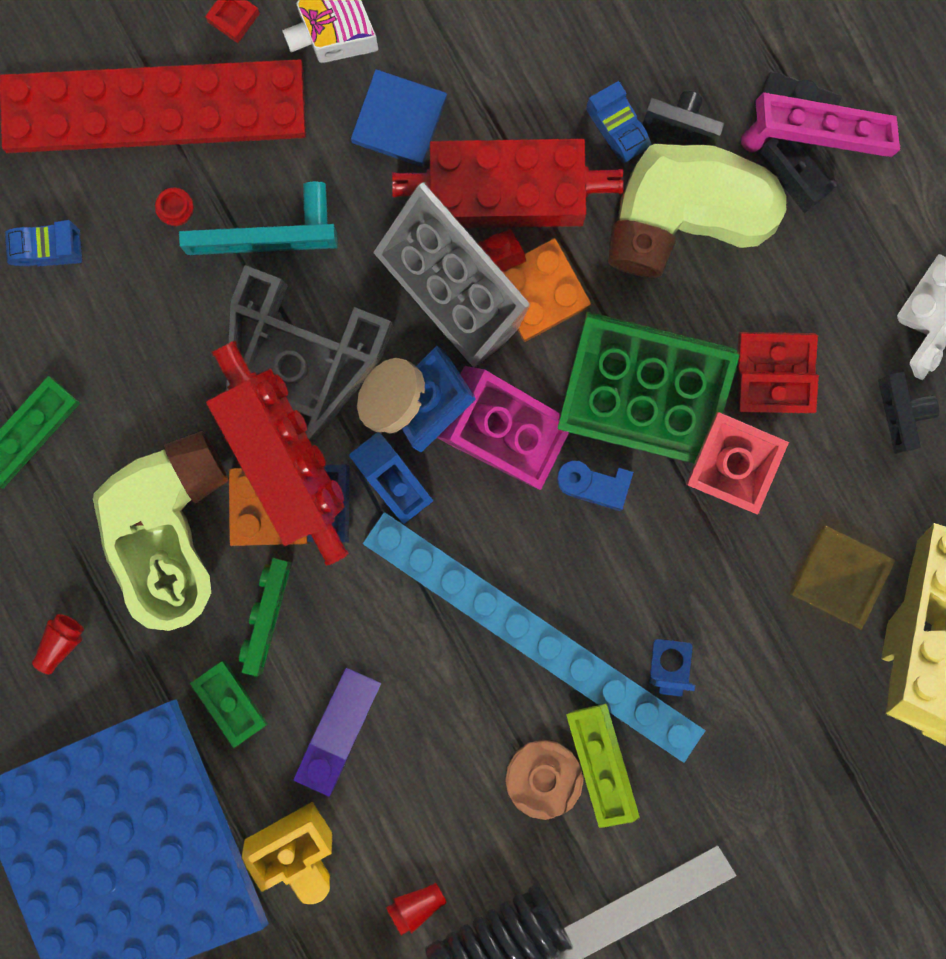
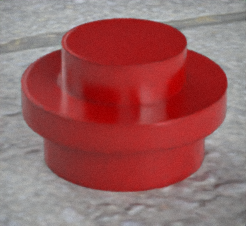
M173 187L162 191L158 195L155 202V211L159 219L165 224L180 226L191 218L194 204L186 191Z

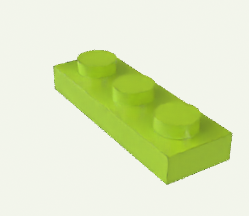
M607 703L571 711L566 714L599 828L636 821L640 816Z

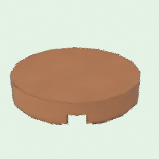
M538 740L527 743L515 752L508 763L505 781L508 795L517 809L529 817L547 820L560 816L563 813L565 814L574 807L581 795L583 775L580 763L571 750L558 742Z

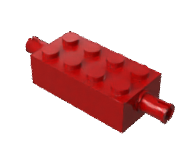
M585 139L430 141V169H427V173L392 172L393 197L411 196L417 186L424 182L463 228L583 226L586 217V197H588V194H622L623 180L621 178H623V169L588 170V166H585Z
M235 341L230 342L212 352L230 384L226 386L228 391L206 401L284 547L305 536L311 535L325 560L324 563L326 566L331 565L349 554L332 525L335 521L334 518L345 507L343 504V492L335 480H330L324 468L326 462L322 452L316 445L312 446L305 433L307 426L304 418L299 411L292 409L286 397L288 396V390L283 379L277 374L274 375L271 368L258 375L256 372L251 373L236 346L237 343Z

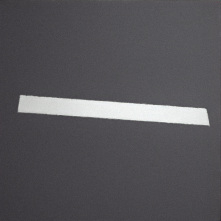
M716 846L565 927L573 949L565 950L556 959H583L736 877V874L719 846Z

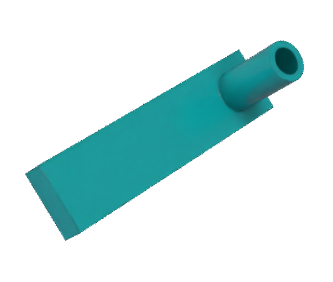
M317 181L303 184L305 225L179 231L180 247L187 255L338 248L334 224H328L326 184Z

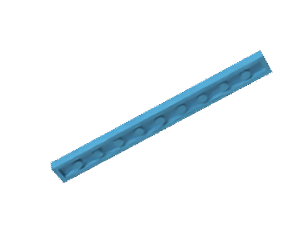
M384 512L363 542V545L598 705L607 703L611 714L683 763L704 734L705 730L387 513Z

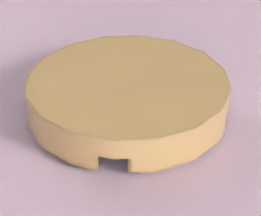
M400 358L385 360L376 366L364 380L358 394L357 410L359 419L366 427L379 433H394L408 425L421 406V403L418 401L420 392L424 393L425 391L422 372L409 361Z

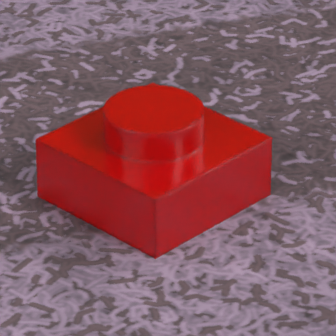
M217 0L205 18L209 24L239 43L260 15V12L256 6L247 0Z
M511 229L494 234L488 239L477 243L502 272L527 261L524 251Z

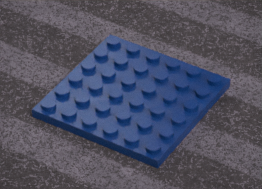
M177 699L0 775V860L40 959H187L262 930L269 924Z

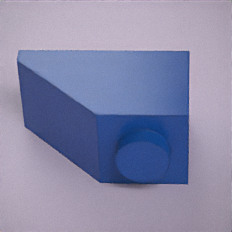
M377 432L349 454V457L403 525L433 502L426 490L381 433Z

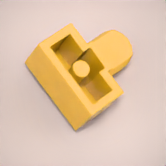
M311 802L244 840L242 859L247 871L261 892L283 881L285 885H290L302 903H319L326 898L330 891V873L321 859L332 852V832L314 803Z

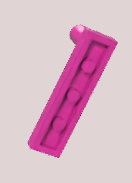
M764 92L756 99L757 121L741 136L742 146L745 150L752 153L760 150L772 138L892 157L900 151L897 116Z

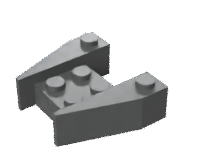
M244 265L230 303L229 343L233 341L237 343L236 346L251 373L256 372L258 375L271 368L274 375L277 374L283 379L288 390V396L286 397L292 409L311 416L306 435L308 439L316 440L363 384L370 372L381 362L394 325L387 319L354 307L340 343L285 323L275 318L288 285L278 277Z

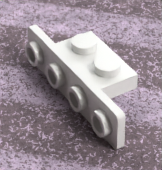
M940 254L937 255L897 315L899 323L927 335L910 361L914 376L920 380H923L929 371L932 372L938 367L943 357V350L946 347V257Z

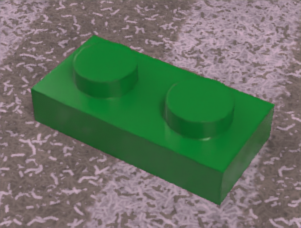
M225 660L190 683L233 748L268 725Z

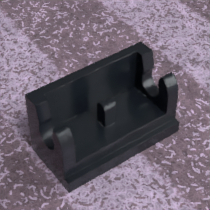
M772 138L766 142L758 154L804 213L834 192L838 186L834 179L828 180L797 141Z

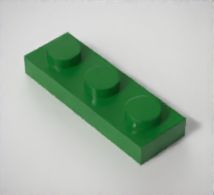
M47 376L0 429V488L2 489L6 487L80 404L75 397L52 377Z
M273 558L271 565H264L259 586L265 587L261 603L255 601L249 619V624L254 625L251 640H244L239 655V662L244 663L242 673L253 676L263 674L293 562Z

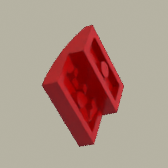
M739 332L738 353L740 356L737 370L738 411L816 413L819 375L815 373L818 335L815 333Z

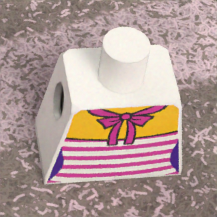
M298 0L296 5L302 23L282 30L291 52L312 44L317 59L321 63L378 50L376 35L361 0Z

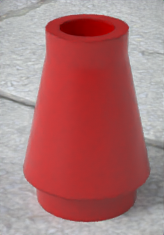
M57 614L53 620H48L32 665L42 673L52 674L55 668L82 641L83 626L73 618L63 614Z
M435 882L428 887L393 898L394 903L387 906L386 909L402 936L408 931L411 934L415 932L447 902Z

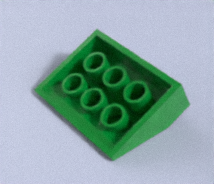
M586 311L557 429L695 463L716 412L722 414L724 412L740 355L735 348Z

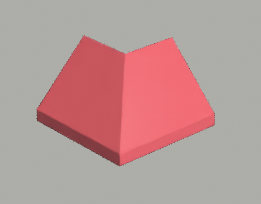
M716 412L686 485L758 515L789 442L720 412Z

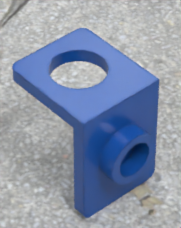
M662 639L654 640L649 683L660 687V694L683 696V690L695 691V684L689 682L693 648L691 643ZM667 649H676L682 655V665L676 671H666L661 666L660 657Z

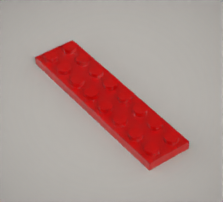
M301 59L0 75L2 149L6 153L306 138L304 76Z

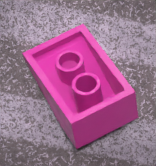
M464 366L460 375L476 400L437 438L541 490L569 432L557 429L561 414L484 369Z

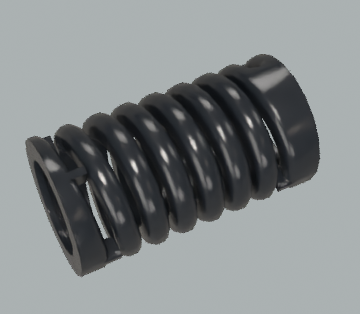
M539 883L530 887L527 893L516 895L513 898V904L524 927L514 913L510 903L503 902L500 905V912L507 923L512 937L505 928L497 911L491 909L487 912L486 918L496 935L500 947L482 917H477L473 921V926L484 945L489 959H548V956L551 959H556L565 950L573 949V945L559 916ZM531 903L533 904V907H534V909H532V910H531V908L529 907V905H530ZM466 924L461 926V937L473 959H488L472 928ZM455 932L449 933L446 939L442 941L437 940L425 947L427 959H452L447 952L450 949L455 959H470L459 935Z

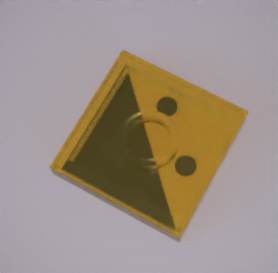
M823 526L790 595L862 630L895 560L828 526Z

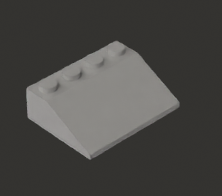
M424 182L417 186L373 252L473 368L503 347L518 330L531 305Z

